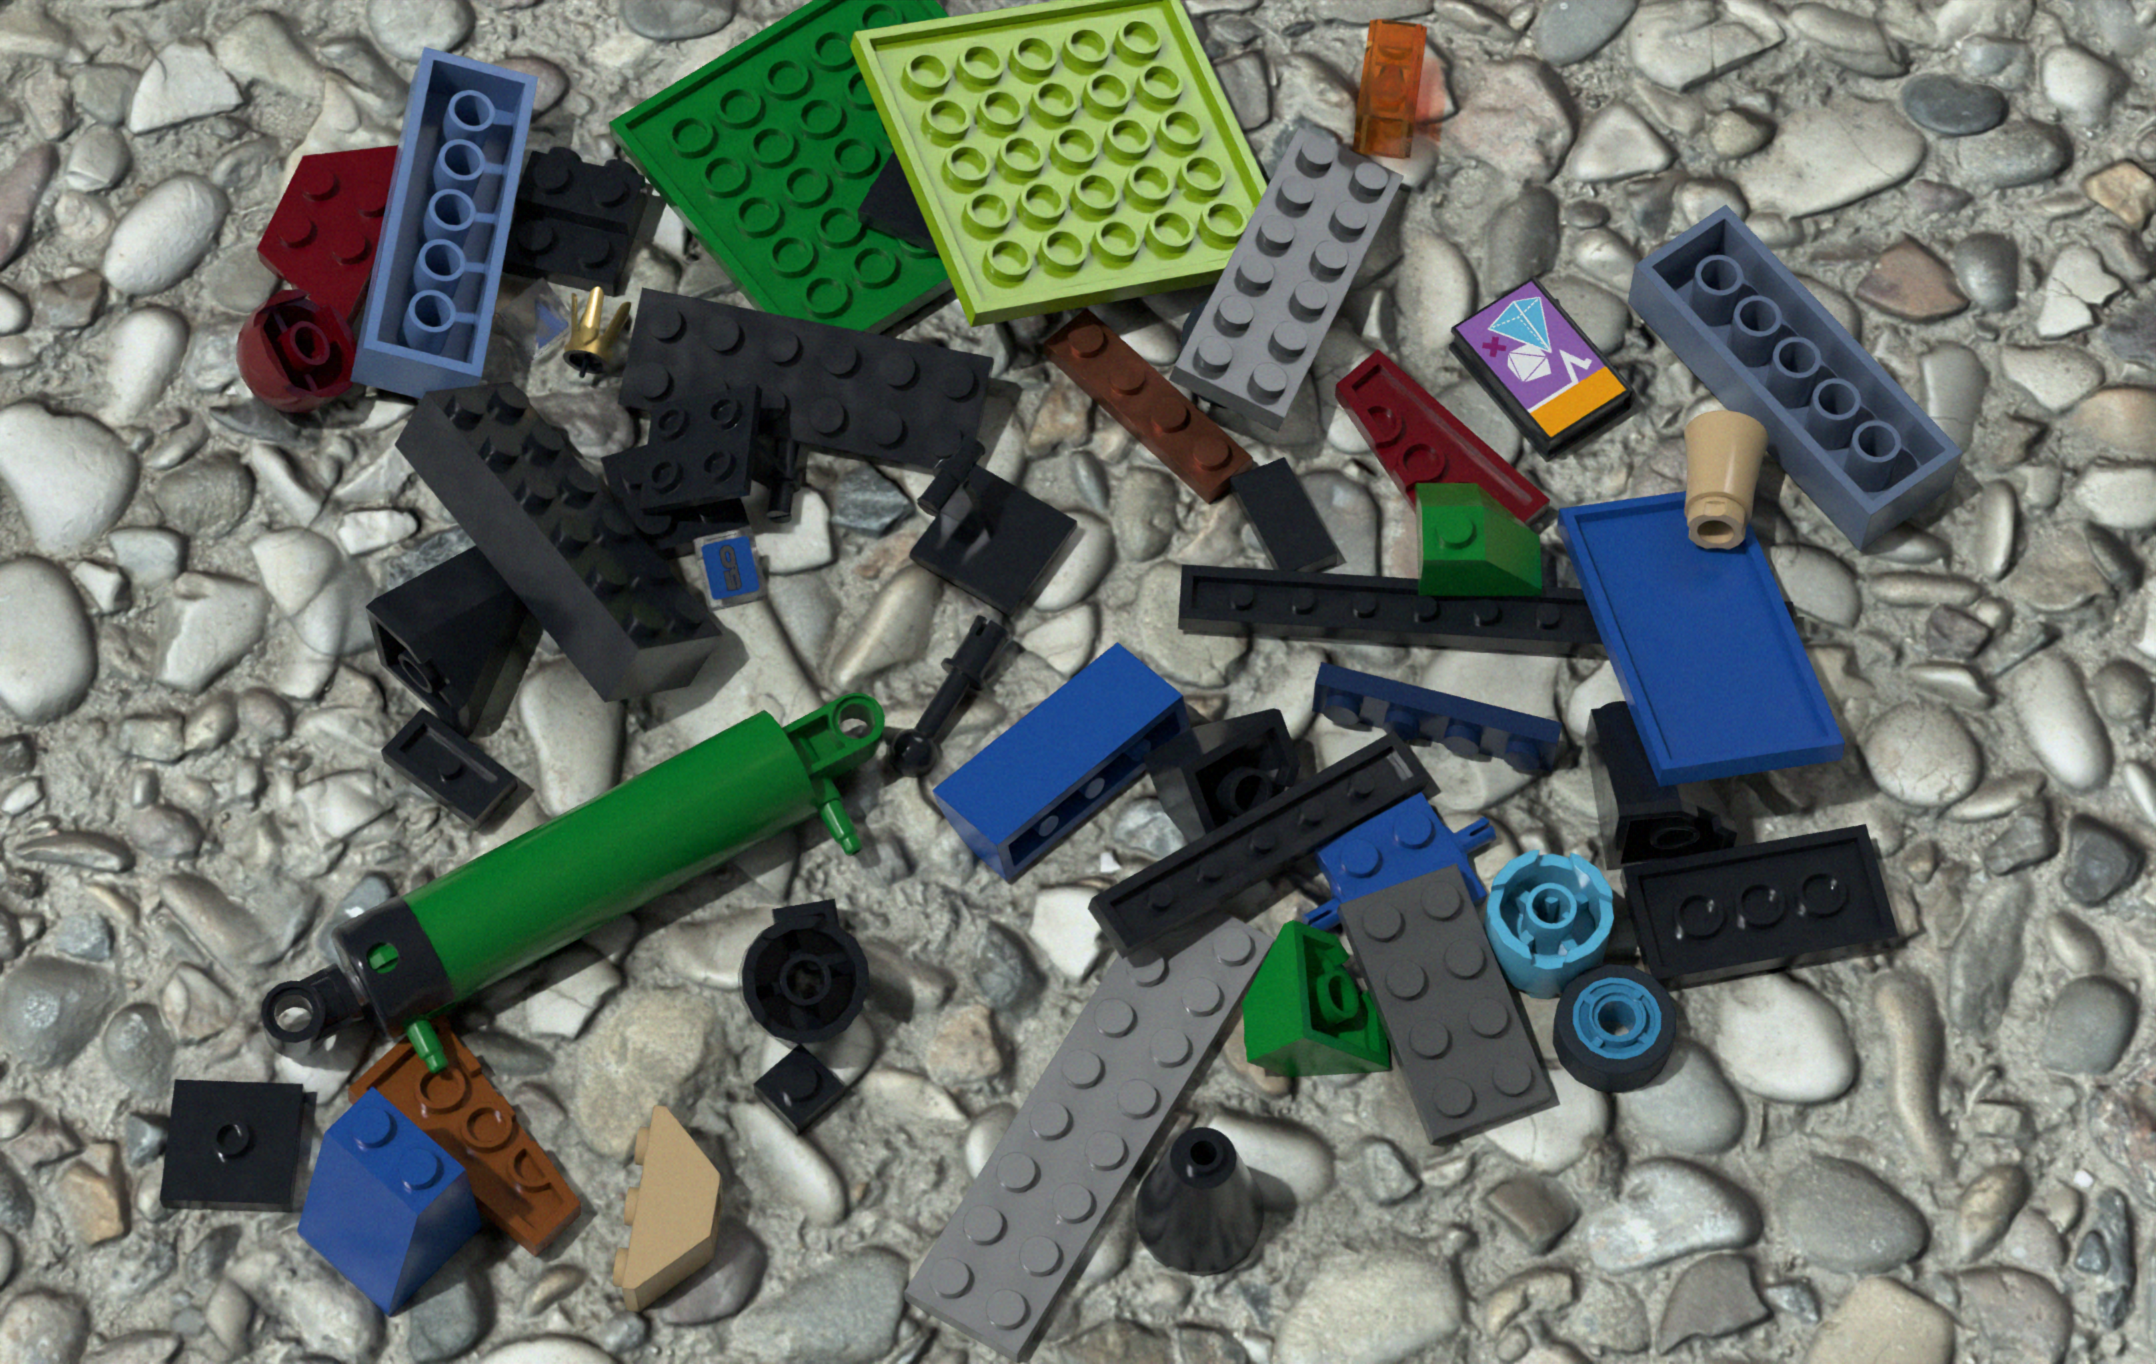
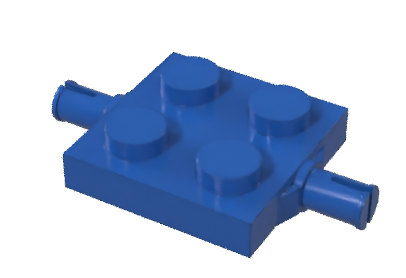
M1422 792L1315 849L1313 859L1329 883L1332 900L1308 913L1302 914L1303 923L1326 932L1341 923L1337 914L1339 904L1456 863L1473 905L1476 908L1485 902L1488 894L1470 868L1467 854L1491 841H1495L1497 837L1493 826L1488 828L1490 821L1483 816L1478 821L1453 833L1451 829L1441 823Z

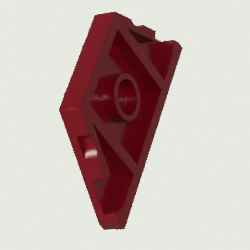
M398 145L304 155L256 249L260 262L278 279L286 280L292 289H302L312 293L306 299L315 302L321 308L327 303L332 305L339 311L351 329L368 295Z

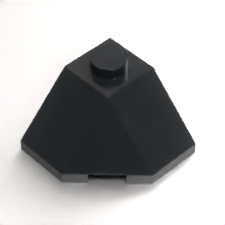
M1275 708L1192 727L1143 756L1163 811L1189 843L1284 792L1285 787H1293L1301 765L1281 710Z

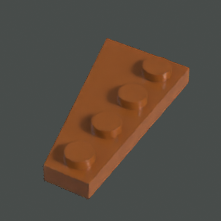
M441 1014L429 1022L441 1042L443 1053L449 1062L446 1070L438 1074L431 1073L426 1063L420 1060L406 1035L348 1088V1101L354 1105L371 1087H374L466 1169L477 1209L536 1258L581 1215V1202L538 1143L530 1140L517 1122L516 1113L503 1095L499 1096L483 1075L480 1063L468 1047L464 1048L451 1031L450 1022L444 1014Z

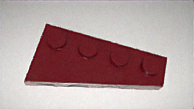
M1379 349L1336 384L1335 398L1415 514L1416 483H1477L1529 528L1548 512L1550 499Z

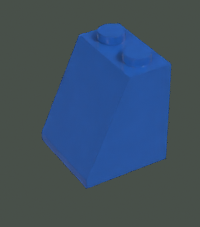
M371 1087L325 1131L297 1233L390 1318L482 1227V1223L466 1169L374 1087Z

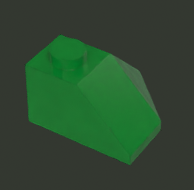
M1416 483L1415 504L1419 596H1541L1540 536L1477 483Z
M1296 920L1283 924L1242 1002L1245 1032L1244 1043L1248 1063L1288 1077L1376 1073L1390 1068L1387 1036L1369 991L1360 992L1343 966V963L1350 956L1337 936Z

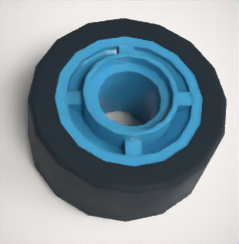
M1605 964L1585 970L1567 984L1557 1004L1553 1022L1552 1043L1560 1064L1576 1081L1597 1091L1623 1093L1644 1087L1662 1072L1675 1041L1677 1013L1668 991L1652 975L1633 966ZM1607 1021H1616L1623 1024L1629 1033L1621 1036L1611 1035L1605 1032L1600 1027V1024Z

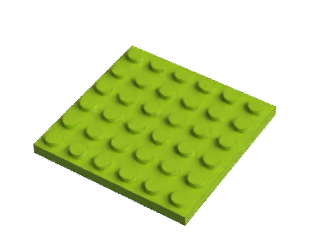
M1055 0L854 32L850 48L970 327L1218 283L1268 186L1180 0Z

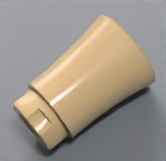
M1718 410L1698 415L1688 423L1684 431L1687 457V491L1684 513L1687 518V526L1689 527L1688 537L1691 541L1705 549L1724 548L1728 550L1738 546L1745 539L1746 526L1752 517L1754 493L1759 470L1769 444V435L1759 421L1746 414Z

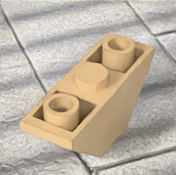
M658 1105L653 1107L650 1127L640 1126L635 1146V1165L643 1166L640 1186H630L628 1188L624 1208V1225L632 1226L629 1248H618L614 1263L613 1286L622 1287L627 1311H642L715 1258L724 1204L721 1174L666 1106Z

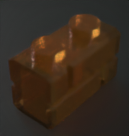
M1383 19L1370 20L1353 141V151L1358 152V154L1398 159L1410 158L1427 36V27L1422 26V24Z

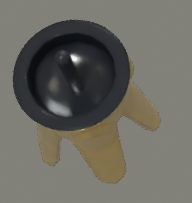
M598 286L594 287L589 294L579 328L577 295L571 293V338L569 343L565 345L563 359L569 366L580 371V378H584L586 373L600 374L608 370L609 360L613 357L612 346L625 324L631 309V302L622 303L603 335H600L604 292Z

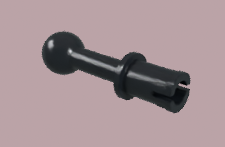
M977 615L951 659H943L941 667L948 673V676L916 726L899 732L890 742L888 758L891 766L897 773L905 777L914 778L925 775L934 767L937 760L935 740L969 688L978 691L983 690L986 683L982 678L1011 637L1009 632L1001 625L992 620L985 624L987 622L986 617Z

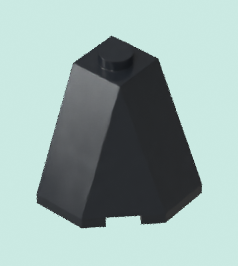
M477 545L375 598L366 606L380 664L451 729L465 739L470 736L475 730L529 611L526 605Z
M1615 701L1605 704L1601 708L1591 709L1585 740L1606 870L1622 869L1624 866L1734 847L1738 833L1736 821L1707 780L1659 787L1626 701Z

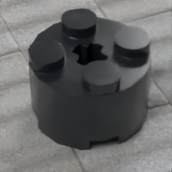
M814 915L788 917L762 930L745 950L738 971L739 997L750 1020L770 1037L791 1044L824 1042L847 1030L852 1021L861 1012L870 988L868 961L856 938L847 933L838 924ZM797 962H802L806 971L817 970L819 974L820 984L811 986L814 995L808 999H803L800 990L790 991L787 986V976L794 975L791 966Z

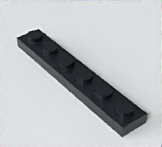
M1394 730L1092 897L1087 909L1121 958L1124 959L1313 853L1316 848L1418 794L1425 789L1430 778Z

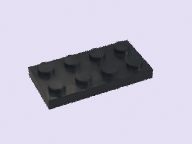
M1866 824L1624 866L1620 874L1645 973L1652 975L1664 988L1891 948L1896 946L1899 938Z

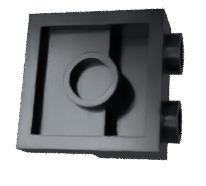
M552 147L548 154L532 150L516 193L515 203L517 212L509 231L502 272L589 292L598 286L603 290L604 295L614 297L648 203L645 175L638 174L637 169L633 165L619 159L607 160L604 166L582 162V158L575 151L565 147Z

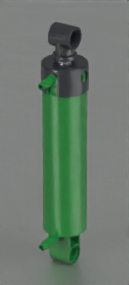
M851 693L820 707L784 727H781L770 713L763 710L401 897L398 894L336 926L331 933V937L345 972L342 973L338 965L333 963L300 981L290 980L280 983L271 989L263 1000L261 1008V1019L267 1042L275 1052L285 1057L302 1058L311 1055L322 1046L326 1039L365 1020L361 1010V1006H363L385 1039L394 1040L406 1033L420 1060L426 1063L431 1073L438 1074L448 1068L449 1062L443 1053V1046L429 1021L455 1008V1004L817 814H820L835 842L841 845L847 856L859 853L863 849V844L857 835L858 830L842 805L841 801H843V798L832 780L875 756L881 744L885 725V715L882 706L874 698L866 694ZM848 719H859L870 727L871 733L865 738L852 739L840 730L839 725ZM297 1007L309 1011L313 1017L310 1024L303 1030L290 1032L282 1029L277 1024L280 1015L287 1009Z

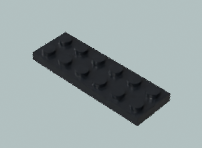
M642 287L617 404L624 408L651 413L652 405L757 384L763 390L758 435L778 439L787 437L797 440L798 443L934 470L940 460H949L965 436H971L978 440L994 359L993 357Z

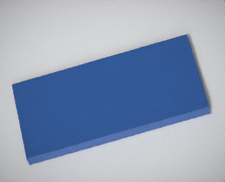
M1686 491L1559 509L1558 530L1659 787L1842 760L1845 745L1844 739L1750 522L1746 526L1745 539L1738 546L1728 550L1724 548L1705 549L1696 545L1688 537L1689 527L1687 526V518L1684 513Z

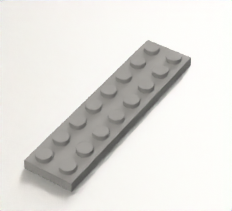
M1213 908L1124 959L1118 954L904 1291L905 1301L1018 1363L1245 997L1275 939L1229 914Z

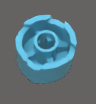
M1531 850L1510 860L1494 878L1486 906L1483 929L1503 978L1514 987L1524 990L1531 998L1550 999L1556 994L1563 993L1567 984L1585 970L1602 965L1614 920L1613 894L1611 887L1600 870L1580 855L1570 853V857L1567 858L1557 854L1539 855L1540 850Z

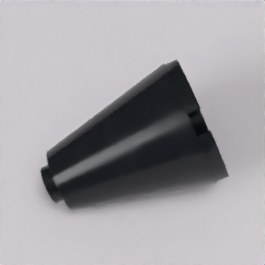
M1197 1127L1181 1134L1143 1180L1135 1202V1221L1141 1242L1156 1261L1166 1267L1169 1264L1178 1269L1188 1271V1275L1203 1277L1226 1272L1248 1257L1262 1230L1264 1203L1257 1183L1230 1139L1216 1129Z

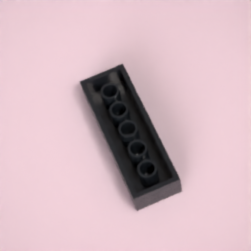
M513 382L427 391L394 445L602 700L606 703L688 687L723 636L722 632L707 616L703 605L692 598L671 573L667 562L656 555L635 530L631 519L620 512L600 488L596 477L585 470L565 446L563 438L555 430L551 429L530 404L528 396L516 387Z

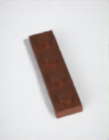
M1088 308L1084 309L1044 342V355L1208 505L1230 487V478L1252 469L1253 457Z

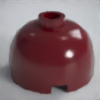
M302 289L282 290L255 308L246 318L236 343V362L241 377L248 388L267 406L283 412L314 411L350 389L353 384L350 379L357 344L351 328L339 311L332 305L327 303L321 308L315 302L306 299L312 293Z

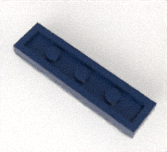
M1324 662L1320 664L1314 686L1312 711L1323 714L1335 723L1343 725L1361 723L1383 729L1387 734L1395 730L1402 740L1420 738L1443 744L1448 750L1457 754L1474 755L1479 753L1503 759L1508 765L1516 769L1531 771L1538 768L1552 771L1562 722Z

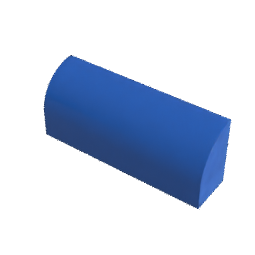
M1117 642L935 787L932 792L944 816L960 838L983 862L1007 882L1147 768L1143 758L1145 754L1190 729L1184 697Z

